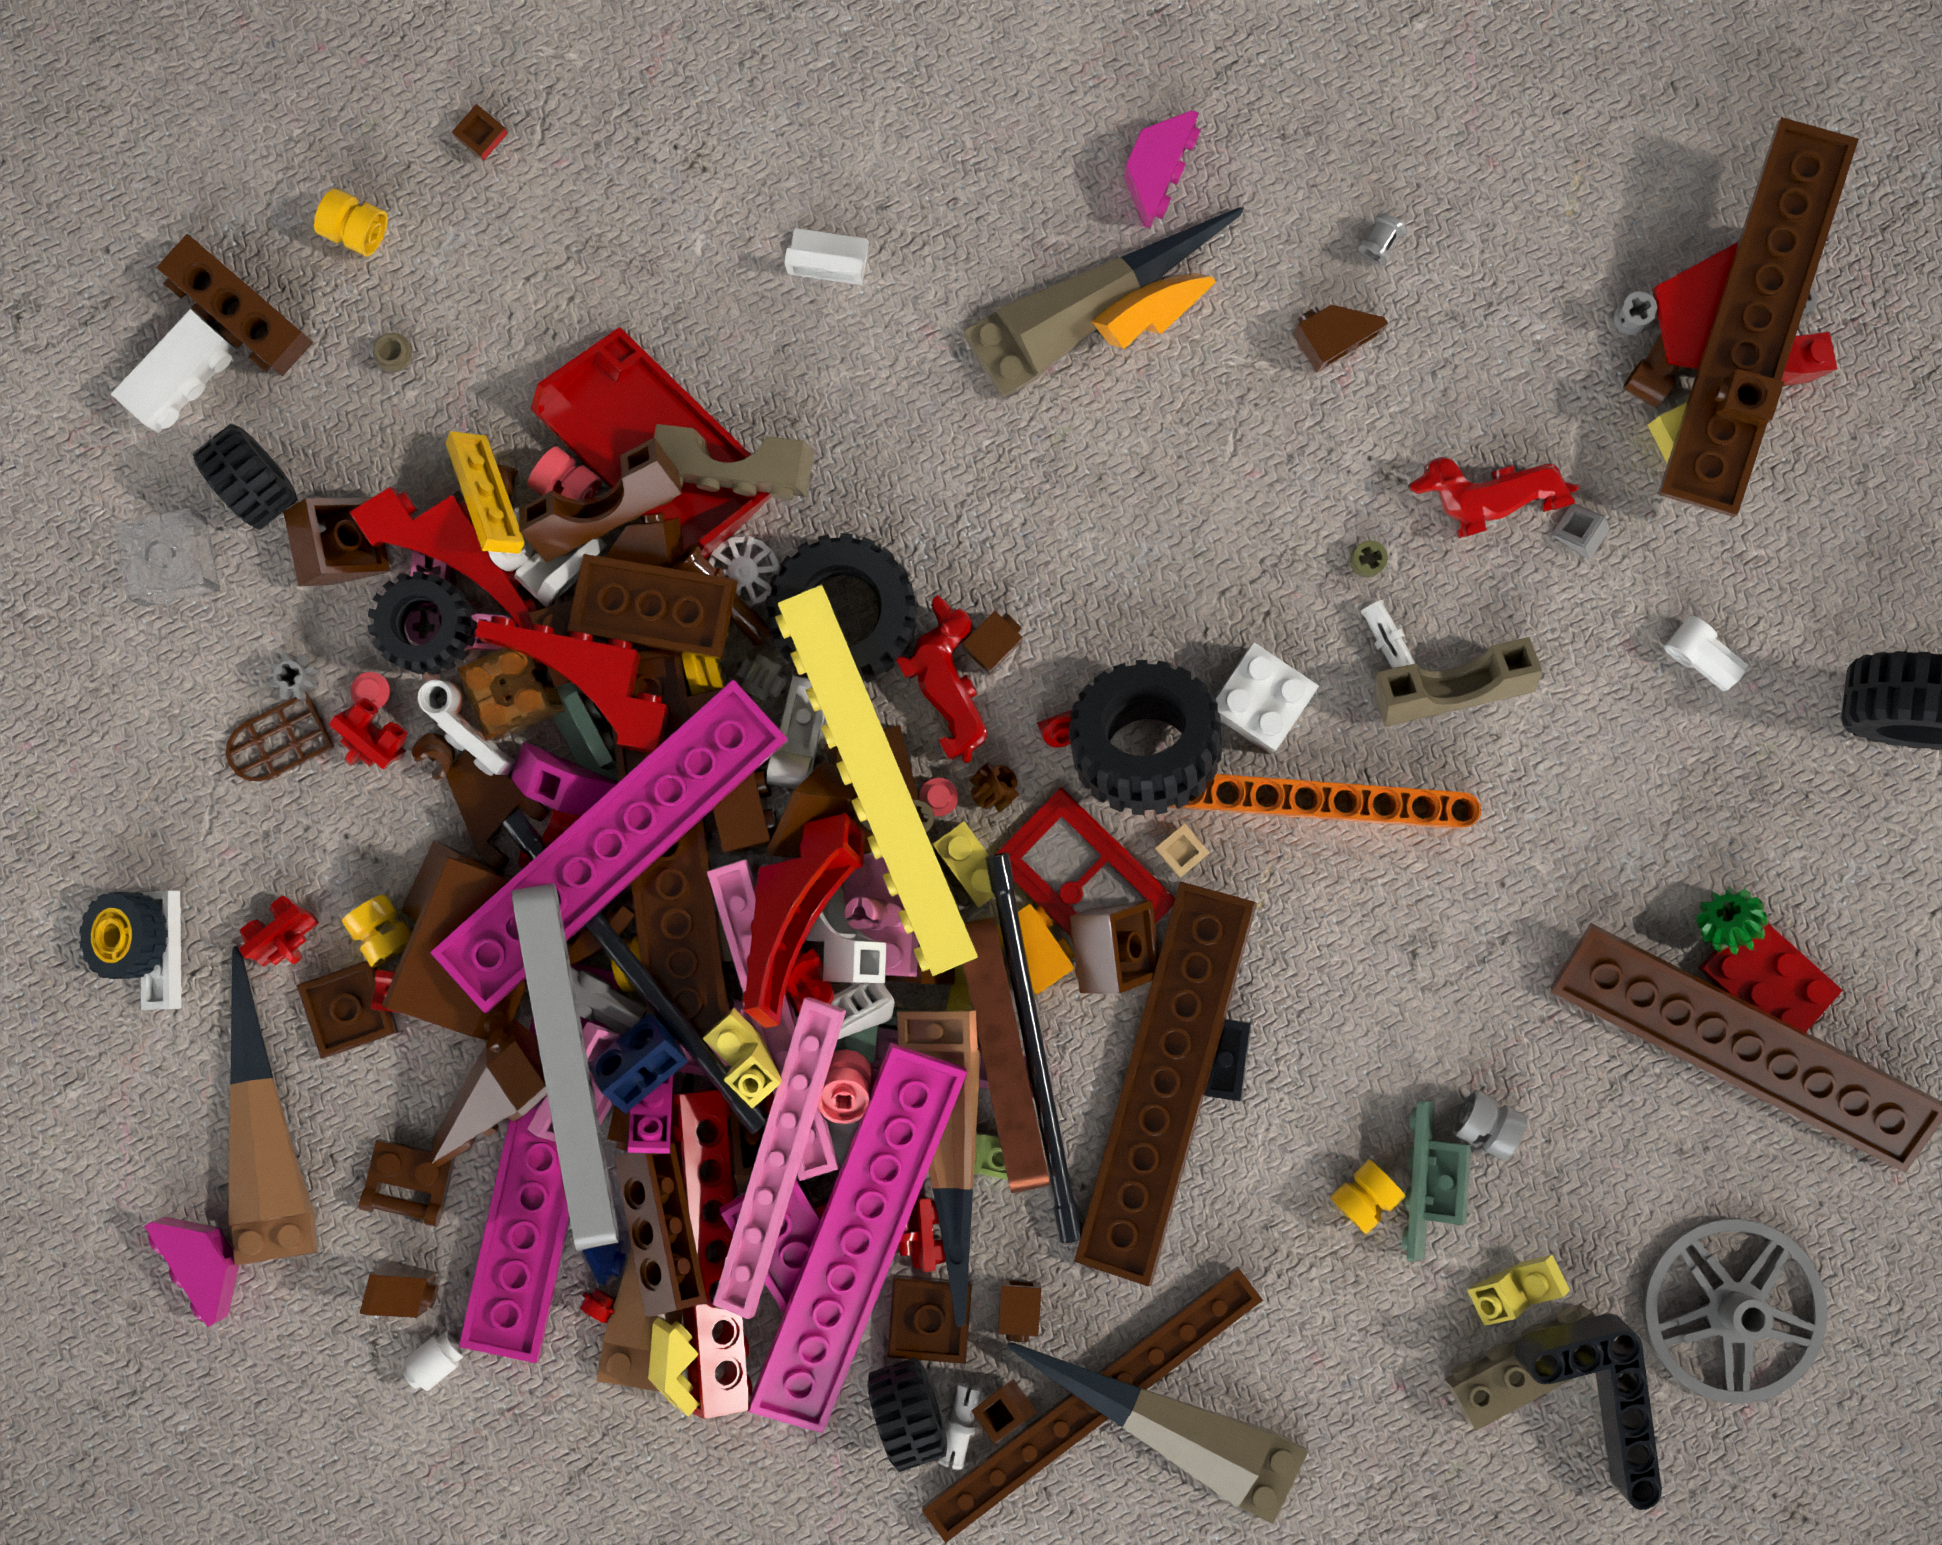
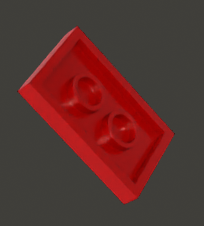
M1769 923L1763 927L1765 931L1764 939H1752L1754 944L1753 950L1746 948L1745 945L1739 947L1737 955L1731 953L1729 946L1720 953L1714 950L1698 968L1722 990L1805 1032L1808 1031L1843 991Z

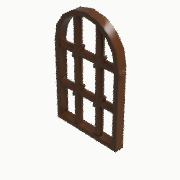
M305 692V701L310 710L287 721L282 710L301 701L294 697L253 719H248L232 732L227 741L226 757L228 765L236 775L245 780L256 782L278 778L281 774L334 748L323 725V720L307 692ZM277 713L281 721L278 723V726L258 736L253 724ZM313 715L319 729L296 739L291 728H294V724ZM247 728L251 735L248 738L249 741L233 748V743L237 736ZM285 729L290 741H287L288 744L267 754L262 745L265 742L264 739ZM322 734L327 745L304 756L301 749L304 746L303 743ZM255 744L261 756L257 757L258 760L238 769L234 763L233 755ZM294 748L299 760L275 771L271 763L274 761L273 758ZM263 763L269 772V775L259 778L249 777L244 774Z

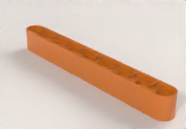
M1216 774L1212 781H1206V790L1193 801H1189V804L1179 808L1445 829L1470 827L1478 821L1481 815L1480 802L1475 796L1466 792ZM1227 783L1235 789L1236 797L1232 804H1224L1219 801L1216 791L1220 784ZM1260 786L1269 787L1274 793V802L1270 807L1261 806L1256 800L1255 794ZM1299 789L1309 791L1313 797L1312 806L1308 810L1299 808L1295 803V794ZM1338 792H1344L1351 798L1352 805L1347 813L1340 812L1334 805V797ZM1379 794L1385 796L1390 802V810L1385 816L1379 815L1373 808L1374 798ZM1417 797L1424 799L1429 807L1428 814L1423 819L1417 817L1412 810L1413 801ZM1456 800L1463 802L1467 807L1468 813L1464 821H1458L1452 815V804ZM1175 805L1167 807L1177 809Z

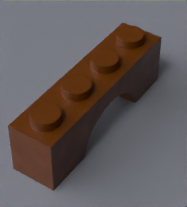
M655 438L620 455V478L616 485L607 493L592 499L578 500L562 496L552 490L519 507L520 532L546 563L559 556L570 554L575 548L592 539L603 537L608 531L626 522L635 521L643 513L659 505H666L682 494L679 470Z

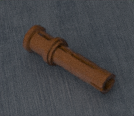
M693 544L686 548L671 566L672 569L725 577L724 571L720 567H713L700 553L701 547L698 544ZM735 593L730 619L752 641L754 646H759L765 641L754 629L757 628L768 639L771 635L768 624Z

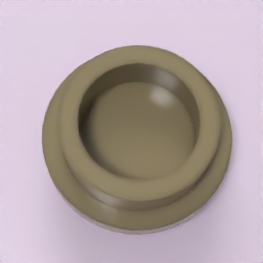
M388 333L376 341L373 356L376 363L382 369L389 372H398L410 364L413 350L410 342L404 336L397 333Z

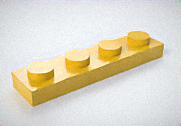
M450 431L445 443L482 551L520 554L525 542L487 436Z

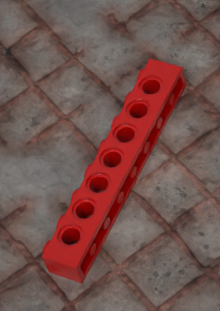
M714 1088L672 1093L670 1144L675 1143L707 1299L705 1304L682 1309L684 1328L693 1337L688 1343L698 1353V1356L687 1366L688 1381L694 1387L689 1393L700 1404L692 1414L703 1419L749 1411V1398L752 1395V1382L746 1372L745 1358L749 1356V1343L746 1335L743 1334L742 1318L744 1317L713 1305L714 1299L711 1300L709 1297L711 1284L715 1281H720L733 1238V1233L723 1219L720 1208L731 1202L737 1194L736 1180L731 1175L730 1159H732L734 1154L733 1141L728 1135L727 1119L730 1118V1106L723 1099L719 1090ZM704 1120L708 1131L705 1138L700 1141L696 1130L699 1123ZM707 1160L711 1170L709 1176L702 1180L699 1171L702 1163ZM711 1200L714 1207L713 1214L709 1219L705 1220L703 1217V1207ZM714 1240L717 1250L714 1257L708 1260L706 1248ZM721 1321L723 1325L722 1333L717 1339L713 1340L712 1329L717 1322ZM724 1361L726 1365L725 1373L720 1379L716 1380V1367Z

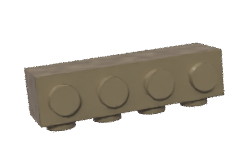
M1572 1305L1560 1310L1556 1314V1320L1544 1326L1542 1324L1533 1325L1525 1329L1521 1336L1594 1317L1595 1315L1584 1306ZM1517 1341L1509 1345L1507 1342H1503L1491 1347L1486 1352L1487 1357L1476 1363L1467 1361L1456 1366L1451 1371L1452 1375L1444 1380L1466 1422L1477 1431L1572 1379L1546 1385L1537 1383L1516 1360L1514 1351Z

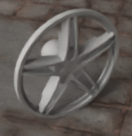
M1722 1218L1706 1221L1687 1229L1663 1249L1653 1264L1646 1281L1643 1296V1319L1648 1340L1658 1360L1681 1384L1704 1397L1716 1401L1738 1404L1752 1403L1782 1393L1794 1385L1811 1367L1821 1349L1826 1332L1827 1302L1824 1287L1815 1266L1806 1253L1793 1240L1780 1231L1756 1221L1740 1218ZM1739 1231L1757 1234L1771 1241L1741 1279L1735 1282L1716 1258L1710 1255L1698 1240L1716 1233ZM1778 1244L1781 1248L1755 1287L1750 1282L1766 1263V1259ZM1690 1245L1720 1281L1713 1288L1686 1251V1248ZM1681 1254L1710 1299V1304L1659 1325L1658 1297L1660 1288L1669 1267ZM1789 1255L1801 1267L1809 1283L1814 1304L1813 1324L1768 1306L1765 1303L1767 1296L1782 1274L1781 1268ZM1705 1316L1707 1325L1662 1337L1661 1331ZM1773 1317L1812 1331L1810 1339L1772 1328L1774 1323ZM1721 1335L1723 1339L1727 1390L1709 1386L1692 1377L1676 1362L1667 1346L1682 1342L1687 1344ZM1768 1337L1790 1344L1793 1342L1806 1346L1799 1360L1783 1376L1765 1386L1750 1389V1372H1753L1754 1340ZM1732 1343H1739V1391L1734 1390Z

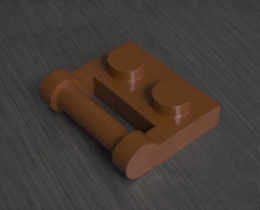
M382 1139L376 1140L365 1188L359 1201V1210L373 1212L374 1209L421 1219L424 1220L425 1225L437 1227L442 1217L456 1157L437 1167L432 1164L431 1150ZM385 1183L432 1194L430 1203L427 1205L379 1194L381 1184Z

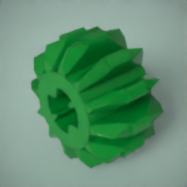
M1728 886L1725 894L1721 896L1712 891V902H1700L1702 914L1697 915L1696 922L1699 929H1701V936L1707 944L1712 943L1714 949L1719 953L1729 946L1731 953L1737 955L1740 946L1745 945L1746 948L1753 950L1754 944L1752 939H1764L1765 931L1763 927L1768 925L1767 914L1763 911L1762 901L1758 897L1752 898L1750 892L1745 888L1735 894L1734 890Z

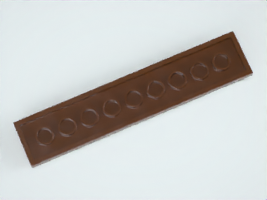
M1783 117L1777 121L1657 495L1731 517L1738 515L1767 424L1760 427L1715 414L1719 402L1714 401V394L1720 379L1727 378L1737 368L1782 380L1859 138ZM1739 388L1737 392L1739 401L1744 405L1752 406L1754 402L1752 393L1745 388Z
M665 649L638 652L641 658L632 698L637 699L638 693L662 697L661 703L666 704L670 709L664 741H666L691 718L686 697H689V689L682 652ZM612 727L618 781L620 782L646 759L650 753L621 748L617 744L618 735ZM705 816L631 882L641 963L702 1038L708 1030L730 1012L717 907L707 874L712 868ZM646 1002L647 1014L651 1013L667 1028V1026L663 1023V1021L659 1018L655 1011Z
M1180 881L1074 1262L1148 1287L1152 1286L1257 902Z
M1592 923L1585 930L1551 985V992L1904 1173L1908 1171L1942 1123V1101Z

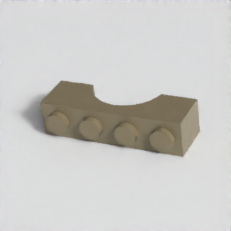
M656 424L654 438L679 470L681 487H683V483L696 484L697 488L710 492H718L720 487L733 488V492L745 496H756V491L768 492L773 498L788 501L793 500V495L807 497L815 452L804 440L767 436L761 446L751 456L738 462L724 463L711 458L706 440L693 428Z
M1527 637L1492 645L1475 660L1452 669L1427 671L1419 668L1415 663L1377 672L1373 694L1384 727L1533 693L1536 691L1542 668L1531 639Z

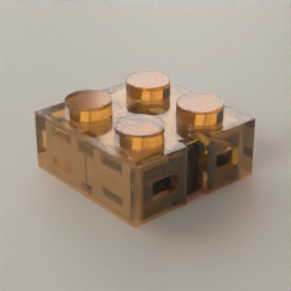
M504 647L458 668L485 741H499L565 711L556 687L554 688L552 681H547L544 671L548 670L547 665L532 657Z

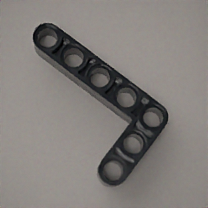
M1612 1313L1531 1332L1522 1336L1516 1343L1514 1354L1516 1360L1537 1383L1543 1385L1553 1384L1596 1373L1612 1484L1634 1508L1647 1510L1654 1507L1659 1502L1662 1487L1643 1346L1640 1337L1618 1315Z

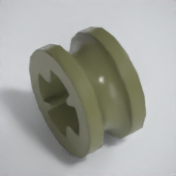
M1364 541L1352 552L1350 557L1351 567L1361 577H1374L1386 566L1388 560L1387 551L1377 541ZM1367 549L1369 554L1376 553L1378 560L1373 563L1377 566L1376 568L1371 569L1369 564L1362 565L1359 559L1364 556V553L1361 552L1362 550Z

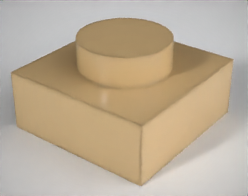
M1185 823L1154 848L1178 878H1181L1210 854Z

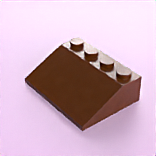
M444 855L382 1005L388 1009L484 1040H488L490 1035L498 1028L503 1029L513 1020L526 989V978L489 1012L484 1013L430 952L514 876Z

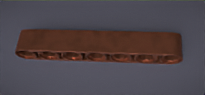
M992 916L964 922L978 958L964 963L963 967L972 1010H976L977 1034L1010 1191L1012 1194L1050 1186L995 919Z

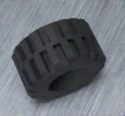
M230 423L193 453L196 467L210 487L241 520L256 529L261 530L298 500L296 491L284 472L259 443L241 427Z
M413 572V576L404 573L397 576V583L386 582L383 585L386 589L385 594L382 596L376 593L373 601L377 602L378 605L376 609L369 608L368 617L374 619V624L368 625L369 634L375 636L376 639L372 643L377 650L383 652L381 656L398 667L422 675L425 672L432 675L440 674V669L442 668L450 670L456 667L454 661L457 658L463 661L468 655L464 649L467 645L473 647L475 638L471 637V631H476L477 622L472 620V615L476 613L473 606L467 602L469 598L453 584L431 573L427 575L423 572ZM433 602L438 606L441 613L439 632L426 644L412 645L405 633L407 616L416 606Z
M916 1357L869 1372L867 1388L872 1412L885 1452L897 1471L902 1472L946 1457L948 1445L943 1421L930 1380L922 1363Z

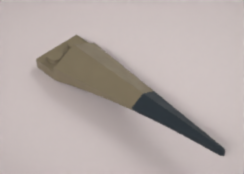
M1244 207L1233 209L997 309V312L965 329L963 336L1003 399L1035 381L1093 333L1097 328L1091 321L1109 306L1131 292L1156 282L1242 214Z
M1013 1342L1007 1343L1012 1352L1226 1500L1272 1524L1274 1523L1308 1454V1450L1305 1447L1270 1429L1140 1388Z

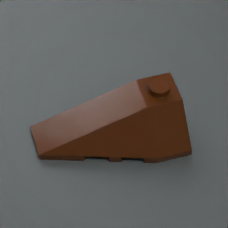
M513 1019L503 1029L498 1028L488 1038L485 1047L432 1140V1164L439 1167L468 1150L479 1134L483 1133L489 1137L496 1133L499 1127L498 1123L507 1117L513 1122L521 1118L547 1095L537 1036L517 1020Z

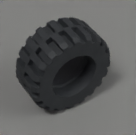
M840 533L839 538H830L829 534L818 536V542L808 545L806 541L797 547L798 552L793 557L787 555L780 563L782 569L779 574L773 575L769 584L772 588L771 593L766 598L769 631L784 658L791 666L795 667L790 653L797 651L791 636L783 638L775 616L782 614L778 603L813 589L832 577L852 576L862 580L873 590L877 597L879 615L872 632L861 642L848 647L862 681L869 683L876 680V676L885 671L887 673L895 666L897 658L904 656L909 648L908 643L911 636L914 635L917 614L912 584L902 564H899L894 559V555L885 547L881 549L876 546L875 541L863 537L862 540L855 539L852 534Z
M1895 651L1894 653L1879 652L1874 655L1867 654L1856 658L1849 665L1846 673L1841 721L1845 729L1857 737H1864L1874 742H1883L1894 746H1908V748L1942 750V654L1920 651L1918 653Z
M1136 660V665L1126 666L1125 663L1113 666L1114 671L1109 674L1103 671L1094 678V685H1086L1079 693L1080 701H1076L1073 704L1070 712L1069 737L1073 762L1084 788H1091L1092 796L1099 802L1104 803L1108 799L1110 808L1123 812L1124 808L1132 809L1133 815H1145V810H1155L1156 815L1167 813V807L1175 805L1179 809L1189 804L1190 795L1199 797L1206 790V781L1210 782L1214 779L1218 771L1217 763L1221 761L1222 755L1220 713H1218L1216 699L1213 694L1208 692L1207 685L1200 678L1195 677L1192 680L1191 672L1185 668L1178 666L1175 670L1171 668L1170 663L1157 661V664H1148L1147 660ZM1144 719L1166 722L1174 726L1182 734L1170 748L1147 756L1125 753L1110 743L1112 737L1122 727L1134 721Z

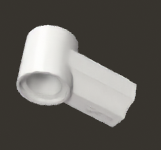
M1688 616L1665 644V651L1680 664L1694 667L1723 692L1728 691L1745 674L1748 664L1716 639L1717 633L1709 624L1698 617Z

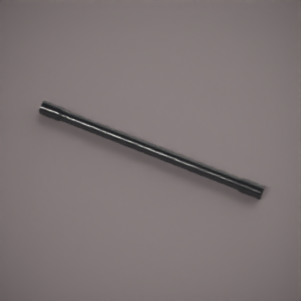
M521 811L515 812L502 823L503 829L531 860L547 848L540 834ZM599 911L585 924L586 928L727 1100L731 1110L752 1135L757 1133L767 1124L769 1116L759 1104L752 1109L724 1081L729 1070Z
M998 853L986 856L985 860L991 891L995 896L1054 1198V1214L1061 1243H1072L1079 1241L1082 1234L1079 1213L1070 1183L1016 905L1015 884L1009 853Z

